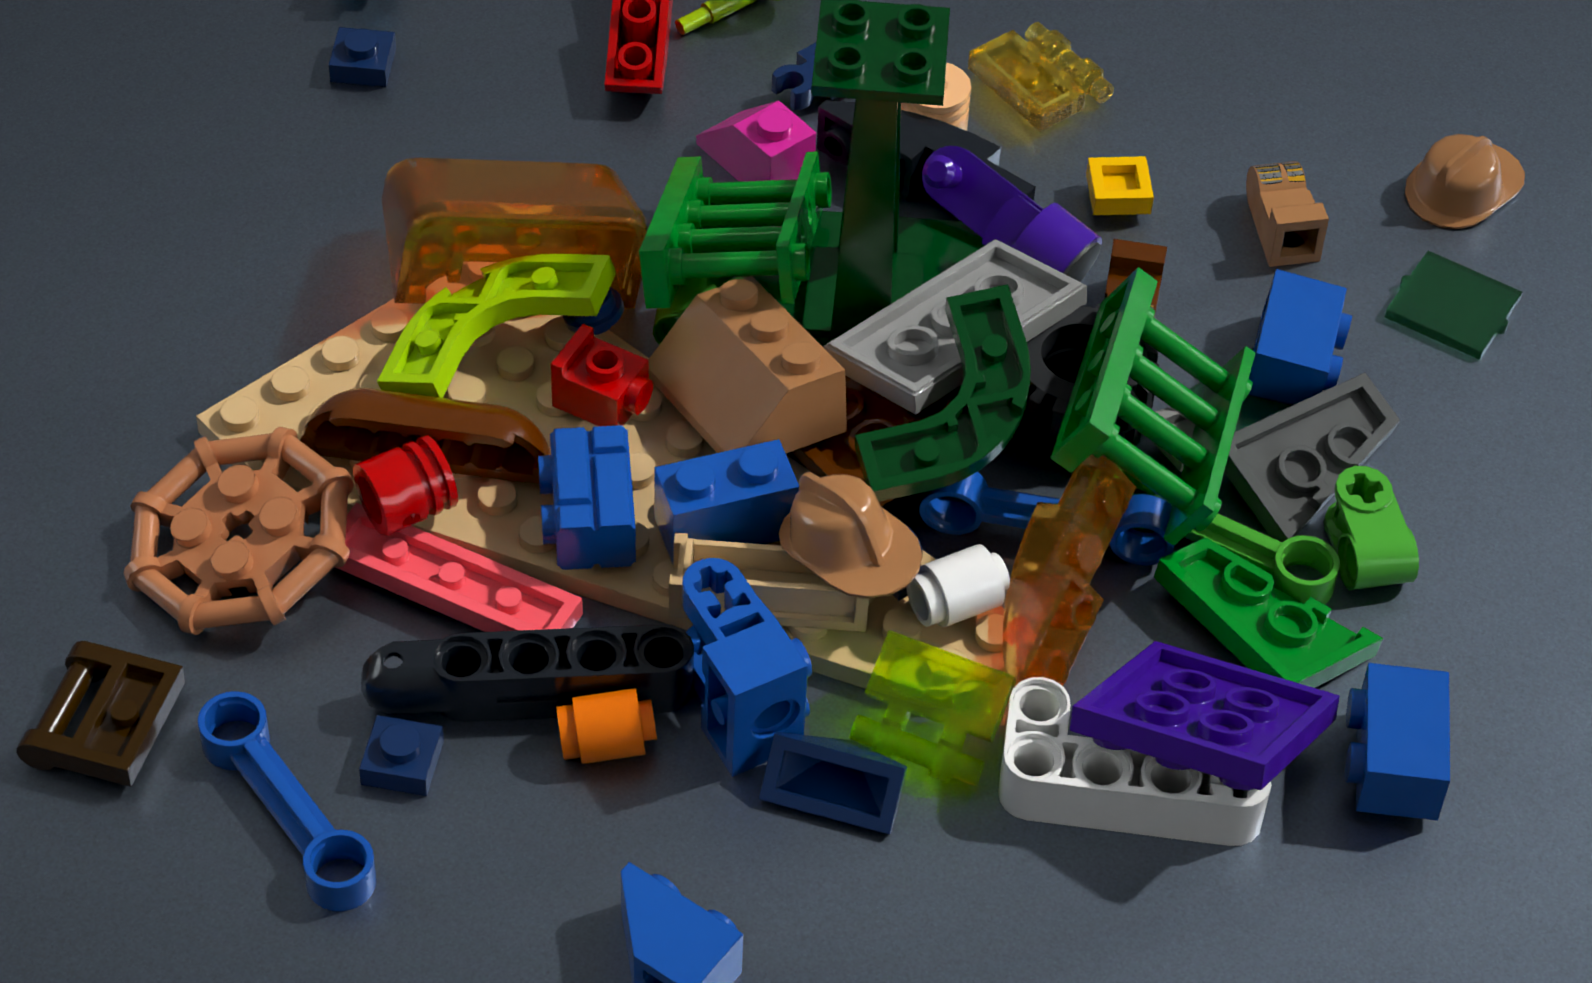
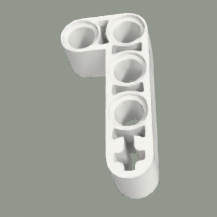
M1031 677L1020 681L1013 688L1009 700L998 793L1000 803L1014 817L1028 821L1226 846H1242L1252 842L1259 835L1272 786L1271 781L1262 790H1239L1224 785L1220 782L1219 777L1194 769L1175 770L1166 768L1157 763L1155 757L1130 749L1110 750L1100 747L1090 737L1068 735L1071 704L1069 694L1062 685L1048 678Z

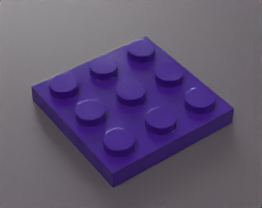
M1154 641L1072 706L1069 731L1091 737L1095 744L1106 749H1130L1155 757L1156 762L1166 768L1175 770L1194 769L1219 777L1220 782L1230 788L1262 790L1336 720L1340 695Z

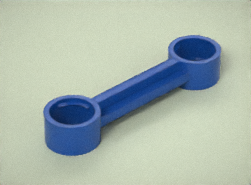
M976 472L952 485L923 492L919 507L920 516L928 526L939 532L952 535L970 533L977 529L981 522L1109 542L1112 551L1119 558L1132 564L1144 566L1158 564L1159 559L1173 553L1174 549L1173 545L1164 540L1172 505L1164 499L1153 495L1137 494L1128 496L1118 502L1116 507H1109L988 487L985 478L979 472ZM943 497H956L966 502H954ZM1136 527L1147 528V529H1151V530H1153V531H1155V532H1152V533L1140 532V531H1136V530H1134V529H1132V528H1136Z
M239 691L221 693L207 701L198 716L200 739L205 757L210 763L219 768L238 770L302 854L306 888L310 898L318 906L330 911H348L364 904L371 897L376 887L374 854L370 843L356 832L334 829L270 745L266 710L261 701L251 694ZM232 721H244L256 726V729L250 735L239 740H221L212 735L218 727ZM337 859H350L364 867L357 876L343 882L326 881L316 875L317 871L324 864Z

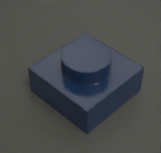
M339 27L328 65L330 82L387 87L396 51L395 32Z
M377 715L359 767L361 785L427 796L444 743L443 726Z

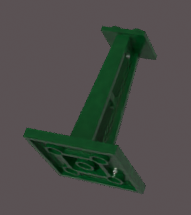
M821 0L811 96L855 99L843 211H822L809 252L810 277L808 281L800 282L794 304L781 303L779 275L753 277L823 348L827 343L985 246L982 244L983 238L961 221L899 217L901 103L943 106L950 8L860 0Z

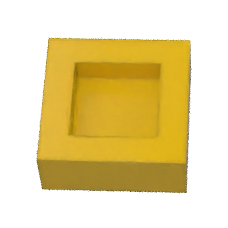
M1146 156L1088 158L1086 178L1093 216L1151 214L1154 195Z

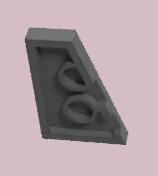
M1364 372L1236 431L1224 472L1269 536L1284 542L1296 536L1335 495L1334 487L1339 474L1346 468L1362 466L1393 433L1400 419Z

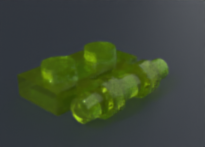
M889 630L865 689V694L868 697L888 704L881 722L858 714L851 728L849 738L872 747V751L893 760L895 757L928 768V776L949 783L951 778L976 786L983 772L985 761L962 753L964 741L967 734L993 743L1017 680L1011 674ZM911 713L945 725L938 743L905 731Z

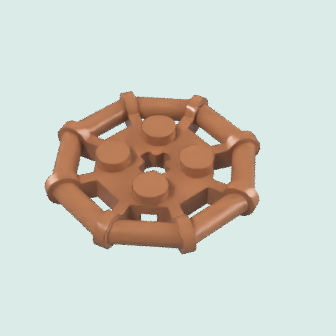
M277 427L273 433L214 441H208L207 437L204 436L195 440V448L147 492H137L130 505L135 513L130 562L123 572L125 580L131 590L142 591L178 621L180 630L184 633L199 635L205 628L270 620L275 626L286 620L284 614L331 569L345 565L350 555V550L345 545L348 495L353 490V480L345 468L334 467L302 443L294 429ZM265 460L262 468L254 471L246 465H235L224 471L220 466ZM292 466L309 479L313 485L296 492L283 479L289 467ZM206 472L208 473L210 481L183 506L172 504ZM321 510L320 533L314 538L305 536L304 522L308 524L309 515ZM242 524H248L252 530L250 536L245 539L236 535L227 541L230 532ZM160 525L170 527L171 534L174 537L173 550L157 557ZM301 559L303 560V561H302L298 566H296L283 580H281L274 588L272 587V586H273L276 582H278L292 567H294ZM186 574L199 584V587L195 594L187 595L170 580ZM246 587L249 593H258L259 595L220 600L221 597L232 596L229 588Z

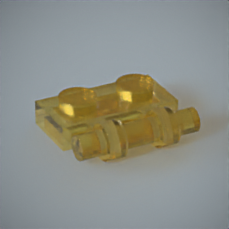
M1040 22L1030 25L1025 32L1026 40L1014 30H1011L969 51L968 69L1039 132L1084 109L1085 95L1089 94L1098 103H1104L1114 92V86L1103 77L1104 70L1091 58L1082 59L1071 50V42L1058 30L1049 31Z

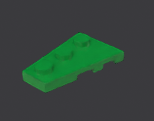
M1206 537L1159 559L1154 578L1247 668L1316 688L1375 657L1383 641L1381 636L1365 627H1362L1356 634L1328 617L1332 609L1312 597L1303 604L1273 587L1274 579L1272 574Z

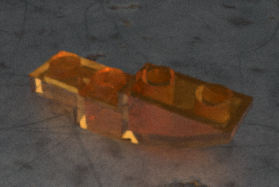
M1090 455L1074 470L1058 504L1037 502L1024 532L1010 577V586L1007 590L1003 618L1002 652L1005 676L1014 686L1020 681L1031 677L1048 678L1063 686L1104 601L1090 586V583L1102 562L1104 553L1123 514L1128 508L1136 486L1116 464L1103 455L1099 458Z

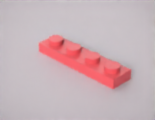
M357 502L347 514L345 545L349 548L350 555L343 567L335 568L481 631L497 632L574 628L583 615L582 598L413 526L406 527L388 536H382L369 520L362 504Z

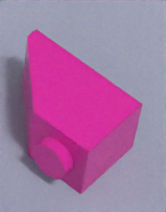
M778 100L741 111L696 135V144L739 182L798 179L806 152L816 151V132Z

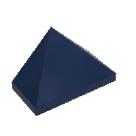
M776 732L773 736L759 799L890 835L899 805L907 766L853 740Z

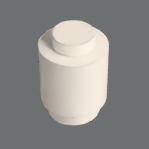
M977 544L921 565L919 573L906 588L911 607L918 620L924 626L928 627L937 623L941 627H947L1002 606L1005 599V590L1010 586V578L1007 567L1000 555L996 552L990 553L983 545Z

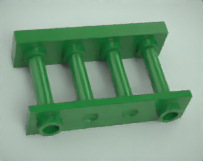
M818 151L806 152L798 179L713 183L712 177H703L701 156L678 157L639 249L646 309L671 308L679 285H685L688 278L779 275L781 303L794 304L800 282L808 281L810 277L809 252L822 209L831 207L832 190L829 172H820Z
M1138 267L1100 304L1051 459L1072 473L1090 455L1095 458H1099L1102 455L1173 505L1164 540L1174 546L1193 529L1197 531L1204 530L1214 520L1220 510L1222 501L1218 498L1241 406L1253 385L1249 375L1255 352L1245 346L1221 367L1154 318L1155 310L1150 306L1158 281ZM1140 339L1205 385L1203 398L1142 355L1143 347L1139 345ZM1130 377L1195 424L1192 438L1131 395L1132 387L1127 384L1128 378ZM1116 417L1122 419L1183 463L1181 477L1179 478L1120 436L1118 434L1120 428L1115 424Z

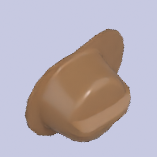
M1450 135L1435 142L1426 153L1423 161L1413 169L1406 179L1405 197L1410 209L1423 221L1437 227L1449 229L1472 227L1487 219L1519 193L1524 186L1525 172L1519 160L1507 150L1493 144L1485 136Z
M811 472L803 474L799 480V492L795 495L790 513L783 519L778 533L782 549L792 559L805 566L829 586L848 596L870 599L894 594L907 587L919 573L923 557L919 540L904 523L881 507L874 491L864 481L848 474H832L824 477H818Z

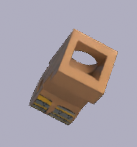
M1293 161L1251 166L1248 169L1246 180L1247 201L1269 267L1319 262L1321 260L1329 218L1323 203H1315L1310 190H1307L1301 164ZM1285 232H1294L1304 240V243L1298 247L1289 248L1282 246Z

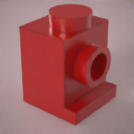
M582 324L551 363L552 406L597 426H624L633 414L639 415L644 411L651 398L653 381L649 379V360L594 337V328Z

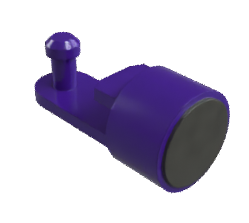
M959 146L939 148L926 160L923 167L922 180L929 196L983 238V245H987L996 239L1079 282L1083 280L1099 255L1102 238L1058 203H1052L1043 209L976 155Z

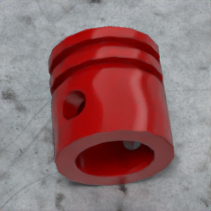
M429 435L417 438L416 443L414 441L407 442L402 445V448L395 447L354 464L353 477L360 501L369 520L382 536H388L427 519L428 515L435 516L442 513L443 508L451 509L458 504V491L450 466L438 444Z

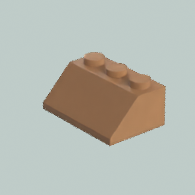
M753 276L731 280L720 287L697 294L648 359L649 379L653 381L656 387L717 453L780 439L785 453H789L847 431L845 369Z

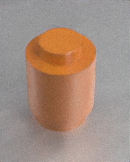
M636 688L572 697L573 704L556 707L564 760L581 758L582 764L642 756L646 755L644 741L657 740L651 699L638 701Z

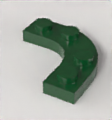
M1008 284L946 297L945 312L961 359L963 383L958 395L941 412L917 422L855 435L854 447L864 481L874 491L879 502L935 490L966 479L989 464L1006 447L1016 432L1026 407L1031 365L1026 338Z

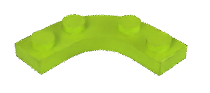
M535 254L520 256L480 268L484 278L463 287L453 294L445 287L427 301L405 326L377 380L380 389L443 398L465 353L477 338L494 326L517 317L533 315L597 316L616 275L610 255Z

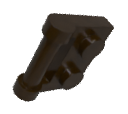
M78 641L73 645L65 659L67 672L35 729H29L25 732L16 753L24 763L38 770H51L55 766L132 787L185 684L183 666L88 641ZM104 678L73 738L64 736L63 734L91 682Z

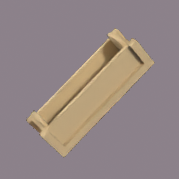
M675 533L673 574H670L668 617L688 618L682 605L683 576L687 568L702 559L720 558L733 563L741 571L756 595L772 612L781 626L866 632L869 599L848 596L829 586L805 566L792 559L782 549V546L688 538L687 533ZM710 587L703 588L701 592L710 590L714 593L721 604V613L724 612V592L716 594Z

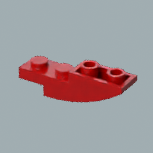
M612 0L604 84L605 91L662 94L668 57L673 0Z

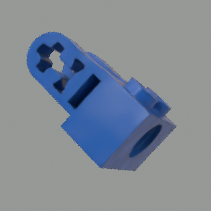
M706 558L693 563L685 571L683 576L682 605L686 615L693 624L686 633L691 637L694 645L693 688L703 702L701 704V729L733 777L768 762L774 733L782 732L804 735L805 717H808L810 714L806 694L807 677L812 675V664L803 643L798 638H789L776 617L756 595L741 571L727 560ZM710 587L716 594L724 592V612L721 613V604L714 593L710 590L701 592L703 588Z

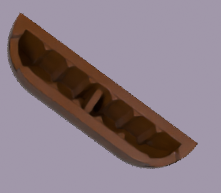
M371 388L346 390L325 400L307 420L300 438L302 443L320 456L364 461L395 447L402 448V445L407 442L414 441L416 443L417 438L429 435L442 450L452 473L538 485V456L551 455L544 435L534 422L522 413L509 407Z

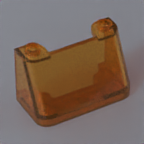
M409 158L396 163L389 169L384 182L382 206L395 303L425 304L427 287L435 280L444 276L447 277V283H460L464 261L500 262L535 254L610 255L616 271L610 287L619 292L625 309H635L642 281L639 249L647 233L648 224L639 206L617 172L606 165L590 163Z

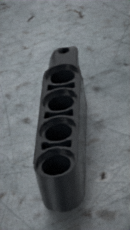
M664 624L474 632L449 635L444 639L393 641L380 647L364 663L361 673V691L369 706L381 712L391 714L440 712L443 716L453 721L462 722L557 718L556 707L573 704L572 697L636 688L638 701L651 699L653 713H666L676 711L685 706L692 697L694 645L691 637L684 630L673 625ZM392 656L398 657L403 661L397 668H387L384 665V662Z

